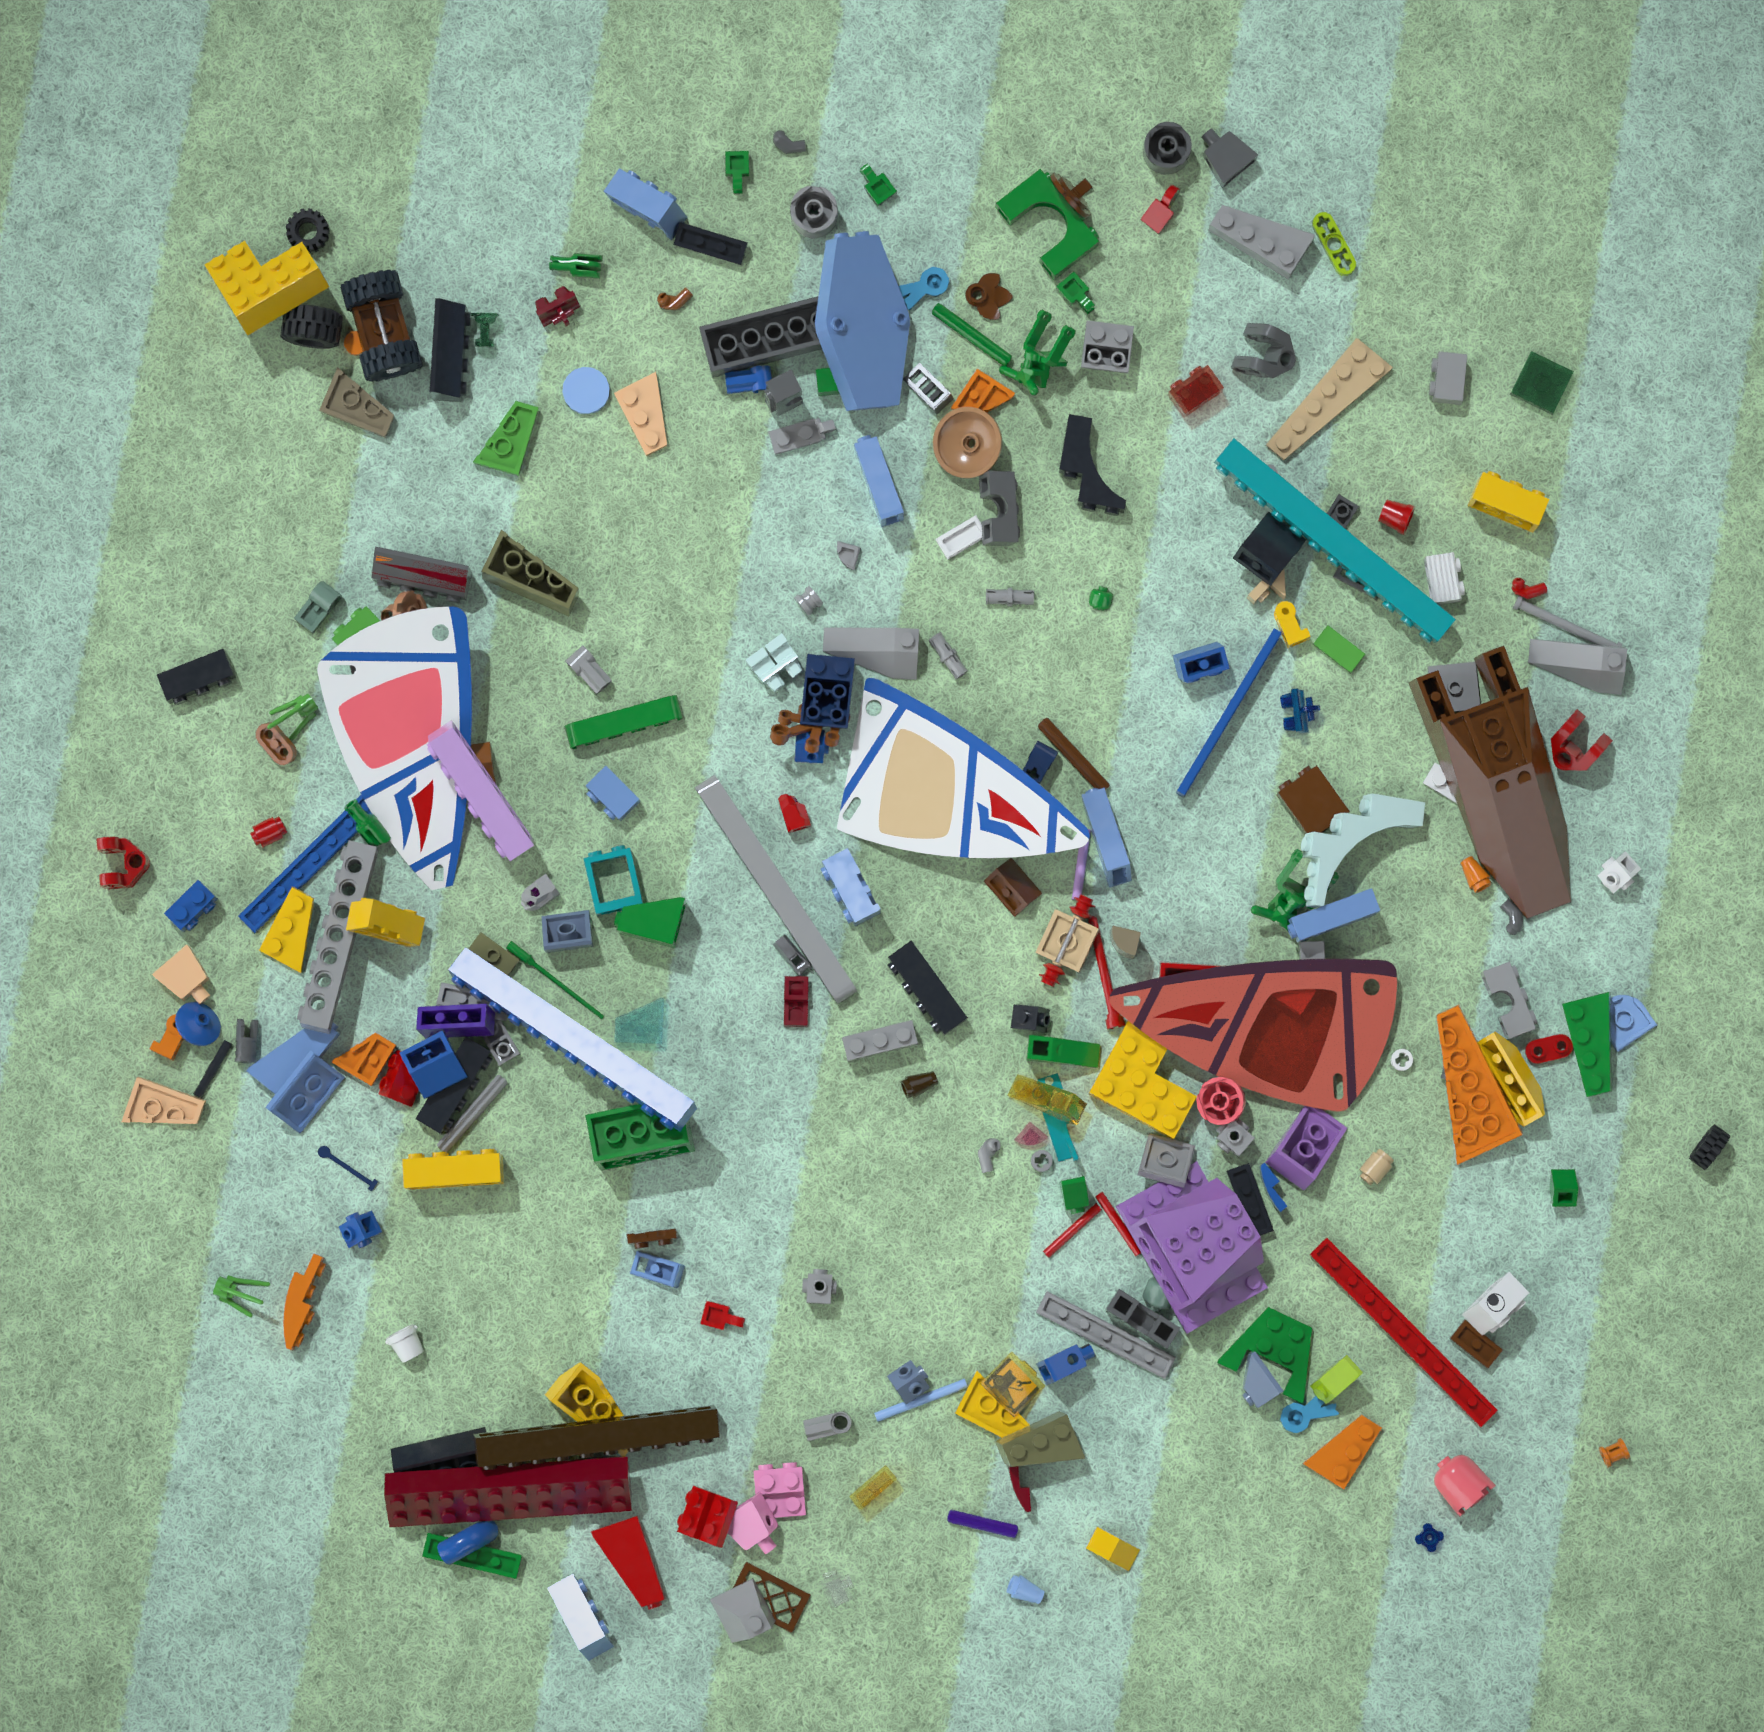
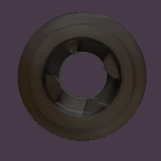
M933 1071L905 1076V1079L901 1081V1087L907 1099L911 1097L915 1099L935 1085H938L937 1077Z

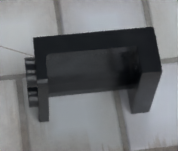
M1268 511L1242 543L1233 559L1271 587L1307 539L1303 536L1298 537L1288 525L1278 521Z

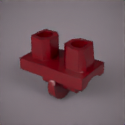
M562 286L554 292L557 297L556 300L549 303L546 297H542L535 301L536 313L543 327L551 323L556 325L560 322H563L565 327L570 325L567 318L574 315V310L581 307L573 290L569 291L565 286Z

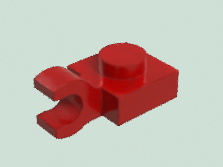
M706 1301L700 1324L721 1330L725 1329L726 1323L743 1328L745 1318L729 1314V1306Z

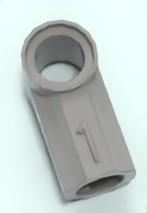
M583 645L565 660L568 666L576 672L575 674L578 677L581 676L596 694L600 693L612 682L610 677L596 663L593 655Z
M844 1411L803 1420L808 1441L845 1433L852 1426L851 1416ZM842 1415L847 1419L848 1424L845 1429H838L835 1426V1418Z

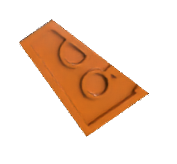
M1360 1415L1302 1464L1340 1488L1345 1489L1382 1427Z

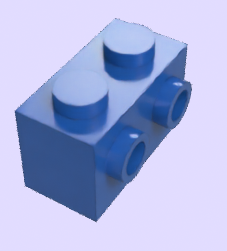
M1219 642L1172 655L1177 676L1186 683L1196 682L1201 677L1208 675L1216 676L1223 673L1222 671L1230 669L1225 648Z
M197 880L164 914L182 932L186 930L191 931L199 923L198 918L203 913L208 914L214 909L218 898L201 881Z

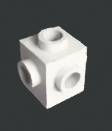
M1625 851L1616 860L1613 857L1609 858L1602 865L1604 870L1597 876L1605 887L1609 888L1612 893H1615L1619 888L1623 891L1634 882L1632 877L1641 868Z

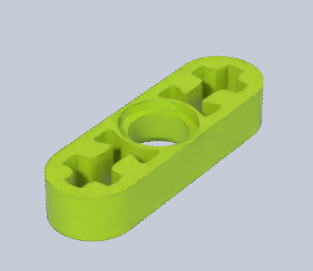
M1327 212L1316 214L1312 221V228L1332 266L1341 276L1352 274L1356 267V261L1333 217ZM1319 218H1322L1324 221L1328 220V231L1330 232L1334 229L1335 233H1330L1323 238L1322 235H1325L1326 231L1322 226H1317ZM1329 239H1338L1341 247L1338 250L1329 249L1327 246ZM1345 250L1346 253L1342 254L1345 262H1351L1349 270L1345 268L1340 269L1341 259L1339 256L1334 259L1333 256Z

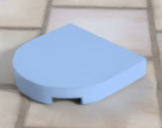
M1617 995L1611 998V1042L1618 1052L1657 1026L1645 1006L1637 998L1628 995Z

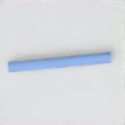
M965 1379L922 1394L908 1404L901 1402L874 1414L877 1422L966 1389L968 1386Z

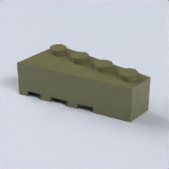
M501 529L481 571L482 579L566 616H570L579 597V588L556 570L547 566L543 560L534 556L523 545L514 541Z

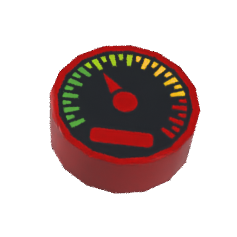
M1174 185L1169 186L1161 199V203L1170 209L1178 197L1180 189Z

